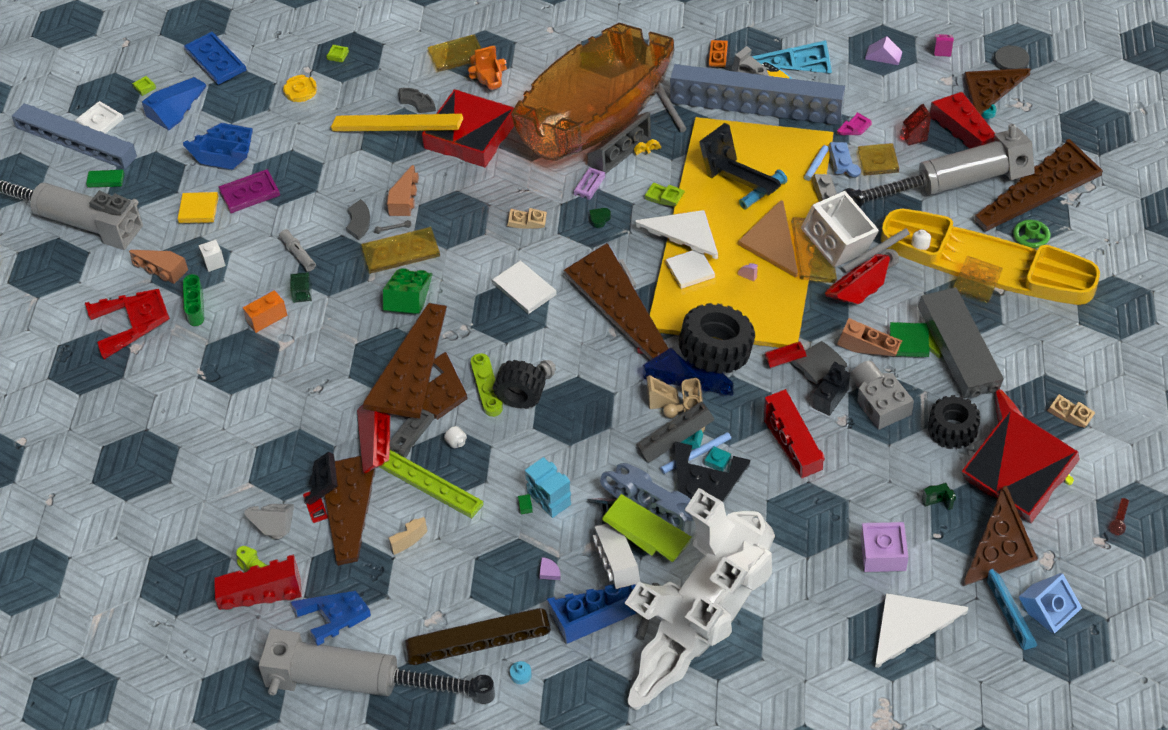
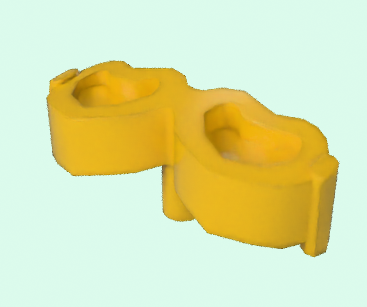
M651 139L646 144L643 142L638 143L633 150L636 155L645 151L649 154L651 153L650 150L661 149V146L657 140Z

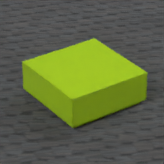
M332 45L327 54V60L343 63L349 52L348 47Z
M147 76L132 83L133 88L142 96L156 89L155 83Z

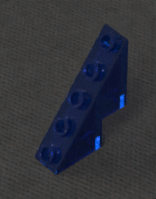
M669 348L643 365V378L646 380L650 375L666 384L682 386L684 380L697 378L700 381L701 390L705 392H714L726 396H733L734 383L724 373L716 374L713 371L710 373L702 368L700 370L696 368L695 364L685 361L672 348Z

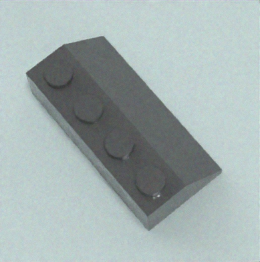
M645 112L635 116L621 128L614 131L607 139H604L598 146L591 149L587 153L588 166L603 171L606 174L634 152L633 149L638 143H646L651 139L650 113Z

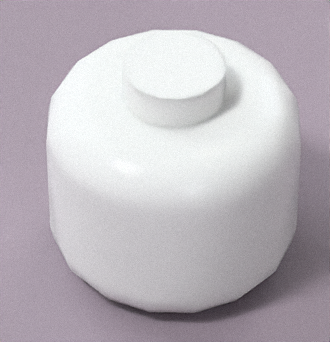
M925 230L914 232L911 245L920 250L928 249L931 235Z
M454 426L445 433L444 438L452 448H459L465 444L467 436L461 428Z

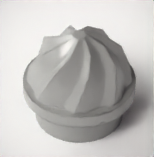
M543 360L537 365L540 369L539 371L543 372L546 379L552 378L555 374L556 365L552 361Z

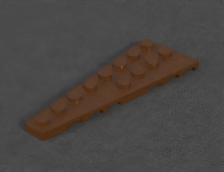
M1068 139L1064 145L1057 147L1052 155L1045 157L1041 164L1034 166L1035 174L1021 177L1019 182L1011 185L1006 193L999 195L995 202L991 205L988 204L976 214L975 221L985 231H988L1102 176L1103 170L1075 143Z
M607 243L564 269V275L655 365L670 355L667 344Z
M433 303L427 304L365 399L363 409L420 419L447 306Z

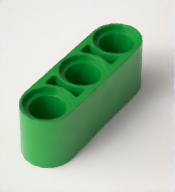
M191 274L183 279L184 310L188 323L191 326H199L205 319L203 289L199 277Z

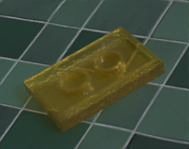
M475 34L427 47L437 72L470 64V57L475 54L474 51L482 49Z

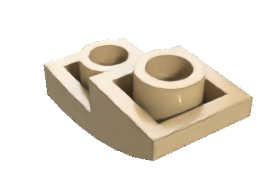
M510 208L507 226L524 229L544 228L547 212L529 208L528 212Z
M1060 394L1047 410L1066 422L1084 428L1095 414L1094 411L1082 403L1078 402L1075 405Z
M424 517L406 523V531L389 537L391 550L394 555L414 545L426 534L427 525Z

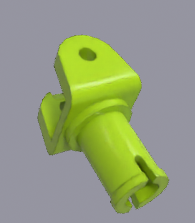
M241 546L237 549V565L244 572H247L252 566H267V564L258 559L255 549L247 546Z

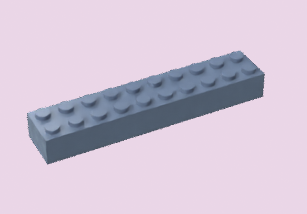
M674 64L671 73L670 101L674 104L835 125L841 124L845 85Z

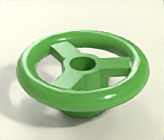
M1024 220L1018 223L1013 231L1014 238L1019 244L1031 248H1039L1042 245H1046L1050 240L1049 228L1037 220ZM1026 226L1025 234L1020 237L1019 230ZM1040 229L1044 231L1045 235L1040 233ZM1036 238L1042 241L1031 243L1026 240Z

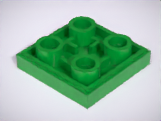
M890 322V336L902 341L896 356L929 357V328L926 323Z

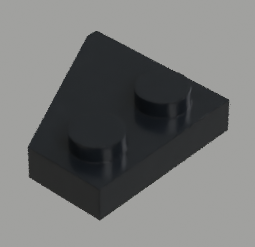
M327 452L314 461L312 475L308 484L312 486L310 495L305 496L306 503L311 505L338 487L334 454Z

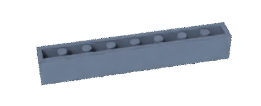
M24 103L12 115L17 129L124 170L137 157L134 144L131 142H126L115 136H110L102 131L94 130L89 126L81 125L35 106Z

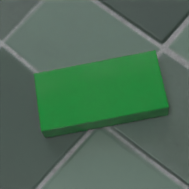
M89 171L86 185L88 188L120 187L123 184L124 171Z

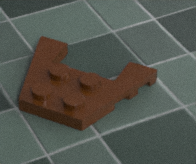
M446 352L434 360L433 366L441 375L429 382L423 410L434 414V419L436 420L468 399L467 393Z

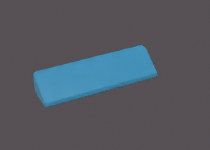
M990 569L987 583L1021 648L1027 650L1036 647L1037 643L1004 580L996 571Z

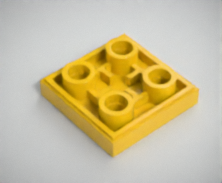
M218 192L182 193L178 222H214L219 197Z

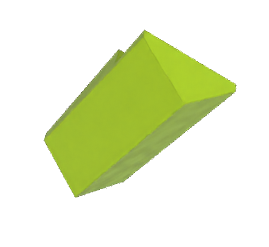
M622 494L602 518V520L651 556L658 551L671 562H674L688 547L692 536Z

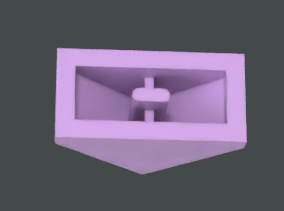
M886 36L869 46L865 59L899 65L902 51Z

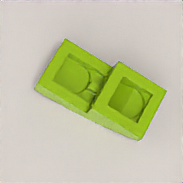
M653 182L645 194V200L662 205L677 206L685 191L672 185H668L666 188Z

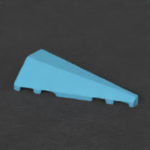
M826 40L752 56L760 64L763 61H767L784 69L832 73Z

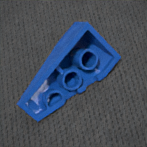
M193 77L152 93L142 101L146 117L168 131L183 120L184 113L190 110L192 102L198 99L206 88V84Z

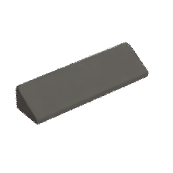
M700 402L636 445L647 462H651L673 448L675 441L682 442L713 422L714 417L705 404Z

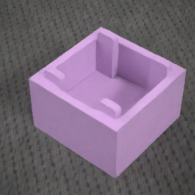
M904 522L862 523L861 547L864 572L906 571L908 550Z

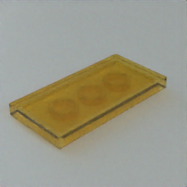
M793 217L791 223L799 278L835 283L837 280L835 268L801 229L805 218Z
M431 227L361 244L370 274L440 257V251Z

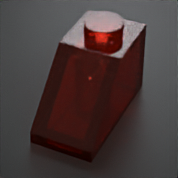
M921 104L902 123L900 135L908 146L928 141L931 115L924 104Z

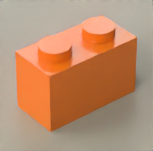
M275 290L242 307L246 322L255 333L288 316L285 303Z

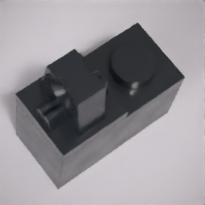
M834 361L830 370L823 378V382L813 394V409L828 416L832 414L849 390L850 373L845 371V366Z

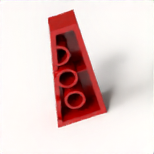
M963 92L931 102L929 117L940 122V126L944 129H949L956 139L963 140L964 145L969 149L995 142V132Z
M784 389L765 397L764 422L800 477L804 478L823 470L824 454L816 445L787 390Z
M294 554L287 556V560L281 562L278 559L269 561L270 565L264 567L252 566L244 573L239 570L215 577V600L219 610L301 598V576Z

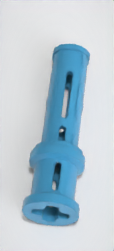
M779 169L771 176L778 179L781 184H785L788 181L785 173ZM754 189L740 199L739 204L746 210L766 194Z

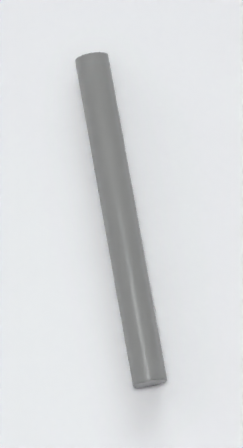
M660 83L655 84L656 91L680 132H685L686 127Z
M907 228L903 229L844 265V271L846 273L872 258L875 254L882 252L910 234Z

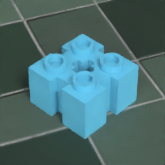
M543 457L525 469V478L528 481L526 484L527 493L537 503L539 502L552 518L571 505L570 480L565 474L557 473L554 463L548 462Z

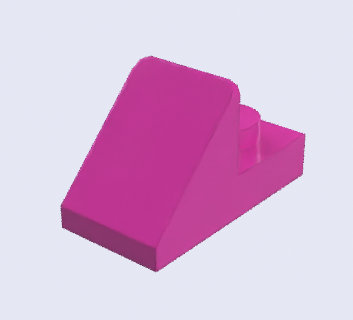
M935 34L934 55L950 57L954 37L952 35Z

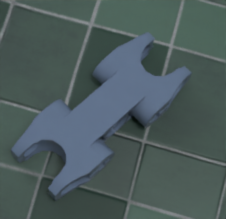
M620 463L617 465L615 472L605 471L602 473L601 485L616 498L622 494L680 530L684 528L687 520L694 521L692 516L685 511L686 506L691 501L688 496L679 491L670 493L653 483L650 475L640 468L628 463ZM625 468L628 474L623 475L621 469ZM607 476L615 480L614 486L608 484ZM678 517L680 524H675L673 518Z

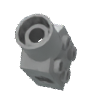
M865 361L852 371L851 379L859 388L857 403L878 430L912 415L914 400L893 373H881L872 361Z

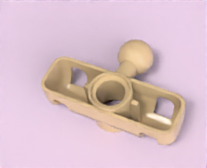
M687 379L682 382L683 404L675 405L668 403L665 405L663 412L666 417L674 418L679 412H686L698 403L703 402L699 379ZM684 391L689 392L688 397L685 396Z

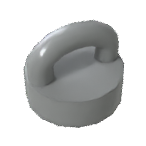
M886 249L880 253L882 255H889L888 267H893L899 263V256L895 250Z

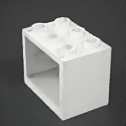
M846 191L813 204L801 226L803 232L834 268L866 253L879 231Z

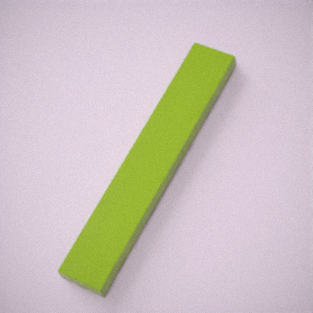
M390 450L389 461L379 466V468L471 519L484 505L483 501L392 450Z

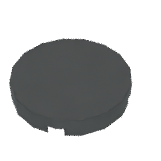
M1004 46L996 52L995 64L998 68L1005 70L1025 69L1029 65V54L1018 46Z

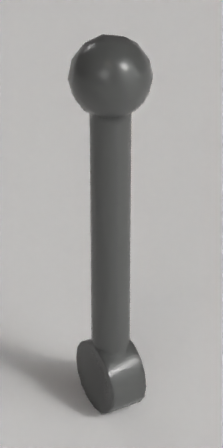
M407 220L404 223L386 227L377 226L374 231L380 233L381 231L394 228H410L411 221Z

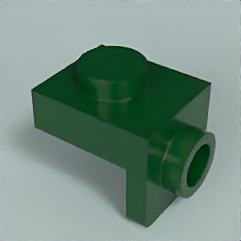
M947 483L930 485L923 489L922 502L925 507L944 501L948 510L953 509L956 496Z

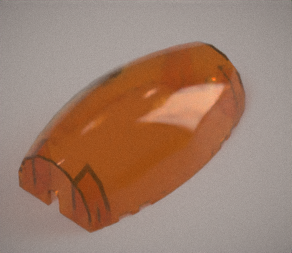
M617 23L601 31V36L597 38L591 36L588 38L587 44L583 46L578 44L536 78L531 84L532 89L524 92V99L522 101L519 100L511 112L514 126L522 141L538 156L546 160L558 161L587 150L618 132L645 108L665 79L675 51L673 38L650 31L648 33L650 40L648 45L643 39L642 29Z

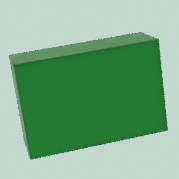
M530 494L518 496L521 515L533 513Z

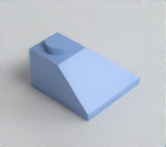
M1063 573L1032 584L1019 596L1027 613L1051 633H1056L1082 609Z

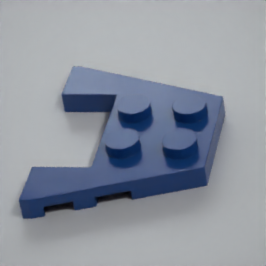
M356 591L291 602L292 610L297 617L319 610L328 624L310 630L311 637L317 646L324 643V638L329 635L335 637L339 634L340 629L347 625L348 628H351L371 616L369 607Z

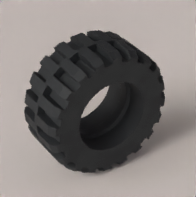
M707 303L705 306L702 304L691 309L685 315L679 336V348L684 358L687 357V361L690 364H695L696 368L700 370L702 368L706 372L711 373L713 371L716 374H722L723 372L731 373L733 370L736 371L742 368L748 362L755 339L754 327L746 315L743 316L741 311L734 310L731 306H722L723 304L719 303L716 305Z

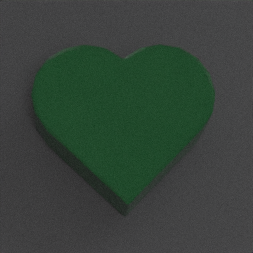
M608 208L589 210L591 223L595 228H602L605 222L611 219V211Z

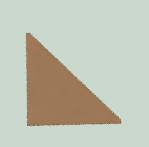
M780 200L739 240V245L790 275L797 277L798 270L784 202Z

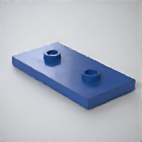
M213 32L184 45L188 54L218 85L247 70L241 60Z

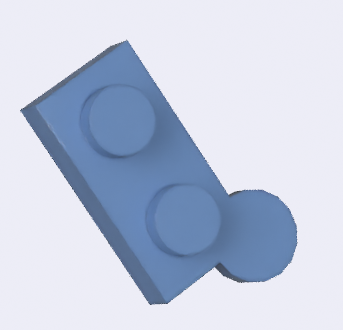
M830 142L828 148L835 174L847 172L851 177H858L861 169L852 163L847 143Z

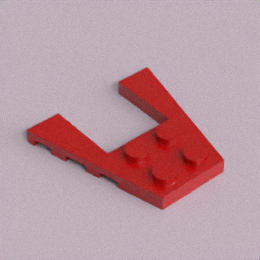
M159 289L137 292L135 296L130 297L122 295L118 296L119 299L114 300L100 299L98 303L90 304V302H85L91 320L126 307L132 325L131 329L97 342L103 359L108 358L170 319Z

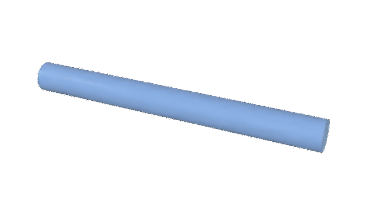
M727 432L700 446V448L692 450L689 461L706 453L714 446L717 447L731 439L730 434ZM675 460L660 467L663 474L676 468Z

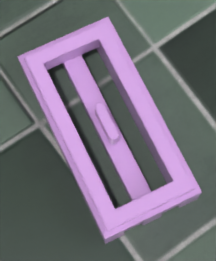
M589 167L575 188L574 195L578 196L580 194V197L584 198L586 196L590 200L604 180L605 172Z

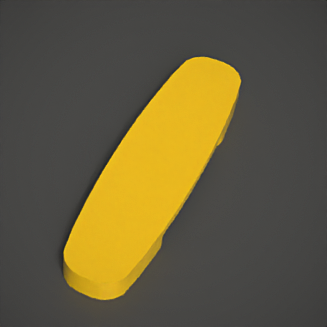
M903 208L890 212L883 222L881 243L905 228L910 233L886 249H893L903 258L957 277L1027 296L1074 305L1090 302L1097 290L1100 270L1094 262L1051 245H1042L1037 250L994 236L954 227L952 219L947 216ZM925 230L931 235L928 249L920 250L911 245L914 232Z

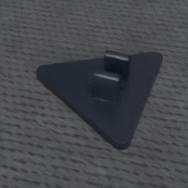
M618 498L587 499V502L601 503V511L607 512Z

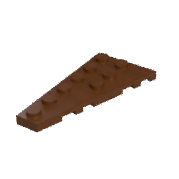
M362 456L335 461L338 487L325 495L338 566L358 562L365 518L368 513L372 483L376 472L375 469H372L368 473H363Z

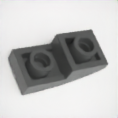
M99 190L89 203L90 207L114 215H122L131 203V200L116 193L111 196Z

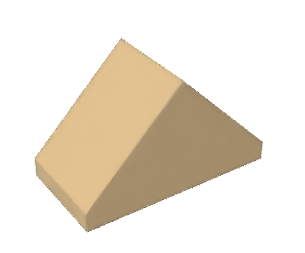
M650 375L647 377V395L650 409L664 408L668 403L680 404L676 388Z

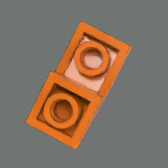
M711 40L709 66L726 67L728 41Z

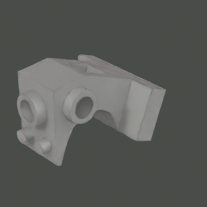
M746 46L735 55L731 71L769 76L766 68L750 56L752 50Z

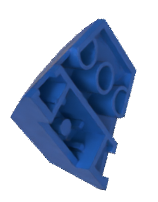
M220 123L206 130L207 133L203 136L196 135L195 140L183 142V146L200 164L233 170L248 157L253 128Z

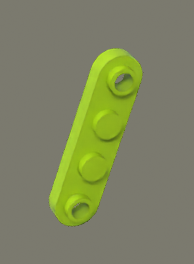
M475 354L471 358V367L483 410L488 416H498L503 411L502 400H499L493 392L495 376L490 359L486 354Z

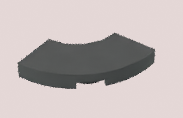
M399 88L401 104L412 105L417 108L419 113L436 111L435 103L428 94H423L414 88Z
M361 199L348 208V213L352 216V219L346 227L347 232L358 240L366 234L370 226V212L365 202Z

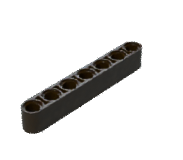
M537 608L410 637L404 641V648L408 664L419 665L547 635L551 631L547 611L543 608Z

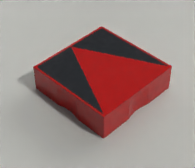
M454 89L437 114H462L463 121L459 130H424L422 133L424 149L443 155L454 156L465 162L486 168L497 152L500 143L506 139L517 123L515 107Z
M1009 409L964 467L962 474L966 481L995 498H998L1002 487L1007 485L1019 516L1032 523L1049 501L1053 491L1063 483L1080 458L1077 450L1014 410Z

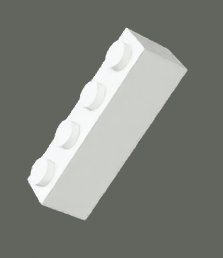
M608 523L595 526L596 535H593L595 547H597L600 559L602 558L603 567L607 571L609 582L613 581L616 589L640 582L638 565L626 537Z

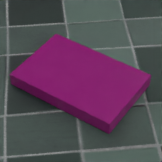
M268 169L218 186L230 213L280 196V192Z

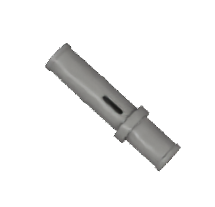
M288 229L282 230L279 236L286 244L288 251H292L306 271L314 270L316 263L302 248L300 241L294 238Z

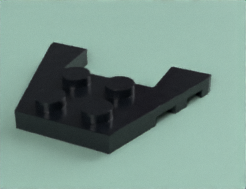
M675 441L674 452L678 491L692 499L698 488L724 503L735 484L739 482L745 470L749 468L751 460L733 456L729 473L688 463L692 445Z

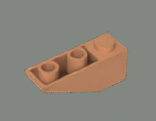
M414 165L389 190L387 201L389 216H411V209L415 208L413 196L417 195L415 183L419 181V174L415 172Z
M129 251L131 261L136 267H141L150 274L159 276L164 281L175 284L188 271L185 258L171 251Z
M848 318L837 345L857 353L896 356L902 341Z

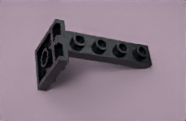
M722 124L699 141L707 176L713 178L717 174H721L768 196L781 187L778 179L736 161L737 156L730 125Z

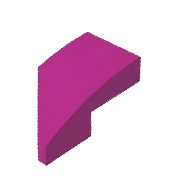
M857 112L849 122H844L837 130V133L839 135H862L872 125V121Z

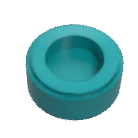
M992 104L981 116L985 119L995 117L996 106Z

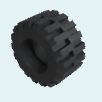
M509 360L501 364L493 385V392L499 400H502L503 403L511 407L529 409V407H535L539 403L546 378L543 372L539 371L540 369L531 363Z
M944 396L942 400H936V404L933 403L928 422L929 435L934 437L936 443L940 442V446L943 447L945 445L949 446L950 449H953V447L957 449L962 448V446L967 447L977 437L981 417L980 411L975 403L971 404V400H965L963 396ZM947 420H956L959 421L960 424H953L948 422Z

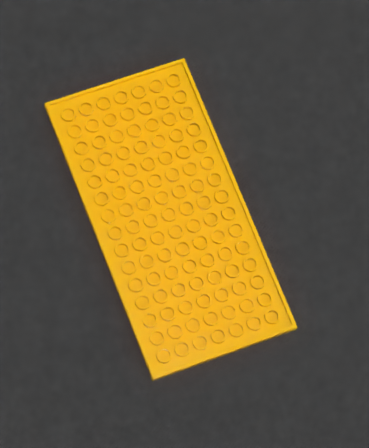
M695 118L679 187L685 193L677 206H675L673 215L705 211L718 252V259L712 258V255L705 252L704 256L713 269L715 278L681 289L668 268L666 259L692 251V249L685 244L680 245L672 242L668 238L650 312V317L660 333L680 335L684 317L691 309L702 304L705 306L707 303H712L713 305L719 303L723 304L722 306H731L734 310L741 311L743 316L746 315L749 318L755 331L753 345L781 348L799 342L815 248L814 243L803 232L801 226L812 205L819 202L812 179L807 181L804 176L822 146H829V143L833 141L834 132ZM724 123L730 125L737 162L769 176L774 175L778 169L782 170L787 176V183L781 184V187L769 196L764 195L746 210L740 206L739 200L754 189L721 174H717L713 178L707 176L699 141ZM829 150L814 174H827L830 159ZM780 200L784 202L798 270L797 277L790 275L739 245V240ZM749 263L758 265L755 281L739 276L738 271L744 265H749Z

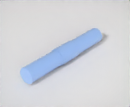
M822 146L805 174V180H811L828 152V146Z

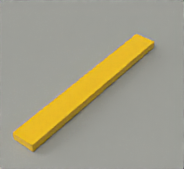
M462 114L341 115L335 117L331 129L332 131L459 130L463 116Z

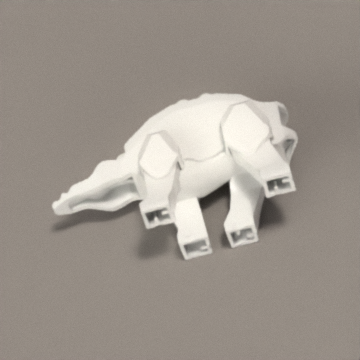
M698 488L685 511L691 514L695 522L696 530L693 546L705 556L695 566L682 587L672 582H668L663 586H652L638 582L625 602L626 605L648 620L654 616L661 620L656 637L646 645L641 653L639 675L630 689L628 704L633 709L638 710L643 705L649 704L662 690L684 677L694 657H699L710 646L729 637L732 632L731 623L752 590L754 591L767 582L771 576L772 553L770 548L775 534L772 527L759 512L740 511L732 512L726 516L724 503Z

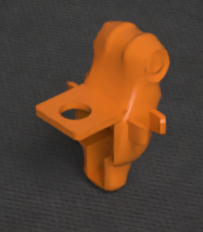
M495 46L475 50V54L470 57L469 77L471 79L477 78L480 83L487 85L489 90L500 88L502 86V71L507 69L505 65L506 60L496 59Z

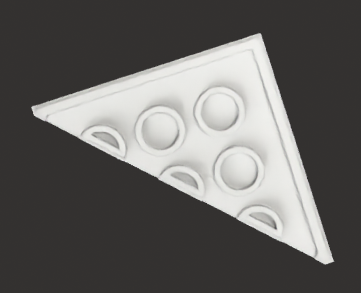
M704 210L636 220V227L646 228L650 233L660 237L663 235L672 242L680 245L685 244L690 246L692 250L702 254L705 252L712 255V258L718 259V252Z
M886 593L875 667L879 668L884 662L897 657L905 652L907 648L930 637V634L953 623L958 617L966 615L968 607Z

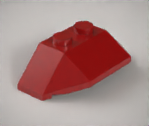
M875 254L870 260L863 262L830 286L825 295L848 303L860 304L864 302L866 297L877 292L878 288L884 284L890 261L889 255Z

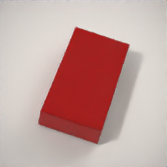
M801 341L764 353L770 368L807 356Z

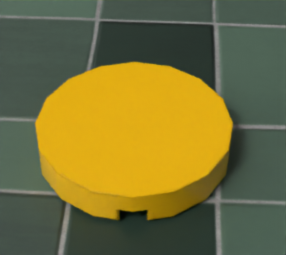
M305 75L293 76L283 86L285 97L293 102L307 101L314 97L317 92L316 81L309 76L308 78Z

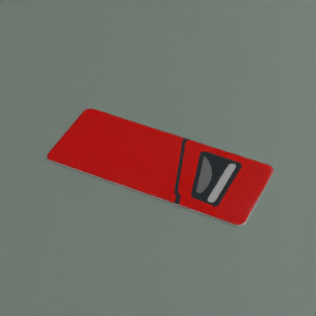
M311 491L303 494L304 499L305 496L310 495ZM321 498L311 505L306 503L313 523L328 519Z

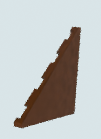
M1031 69L964 72V79L972 105L981 115L992 104H995L1030 75Z
M1007 485L1002 487L962 583L963 586L988 578L990 569L1001 574L1038 560Z

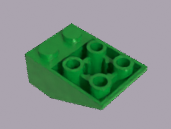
M406 268L396 270L383 289V310L420 314L426 301L432 273H428L425 270L409 271Z

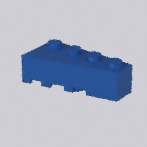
M612 584L605 586V589L586 590L584 594H566L565 598L556 600L555 597L548 598L550 615L566 643H571L637 614L635 610L625 604L635 588V584L618 589Z

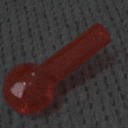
M1121 498L1116 519L1109 524V530L1114 535H1122L1126 530L1124 518L1129 504V500L1126 498Z

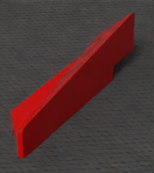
M362 404L357 410L363 473H368L389 461L390 415L383 412L365 410Z

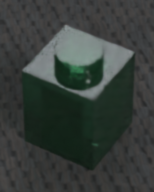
M309 272L290 274V291L293 303L312 301V284Z

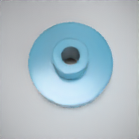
M523 661L514 663L510 668L512 681L520 685L529 682L532 677L530 665Z

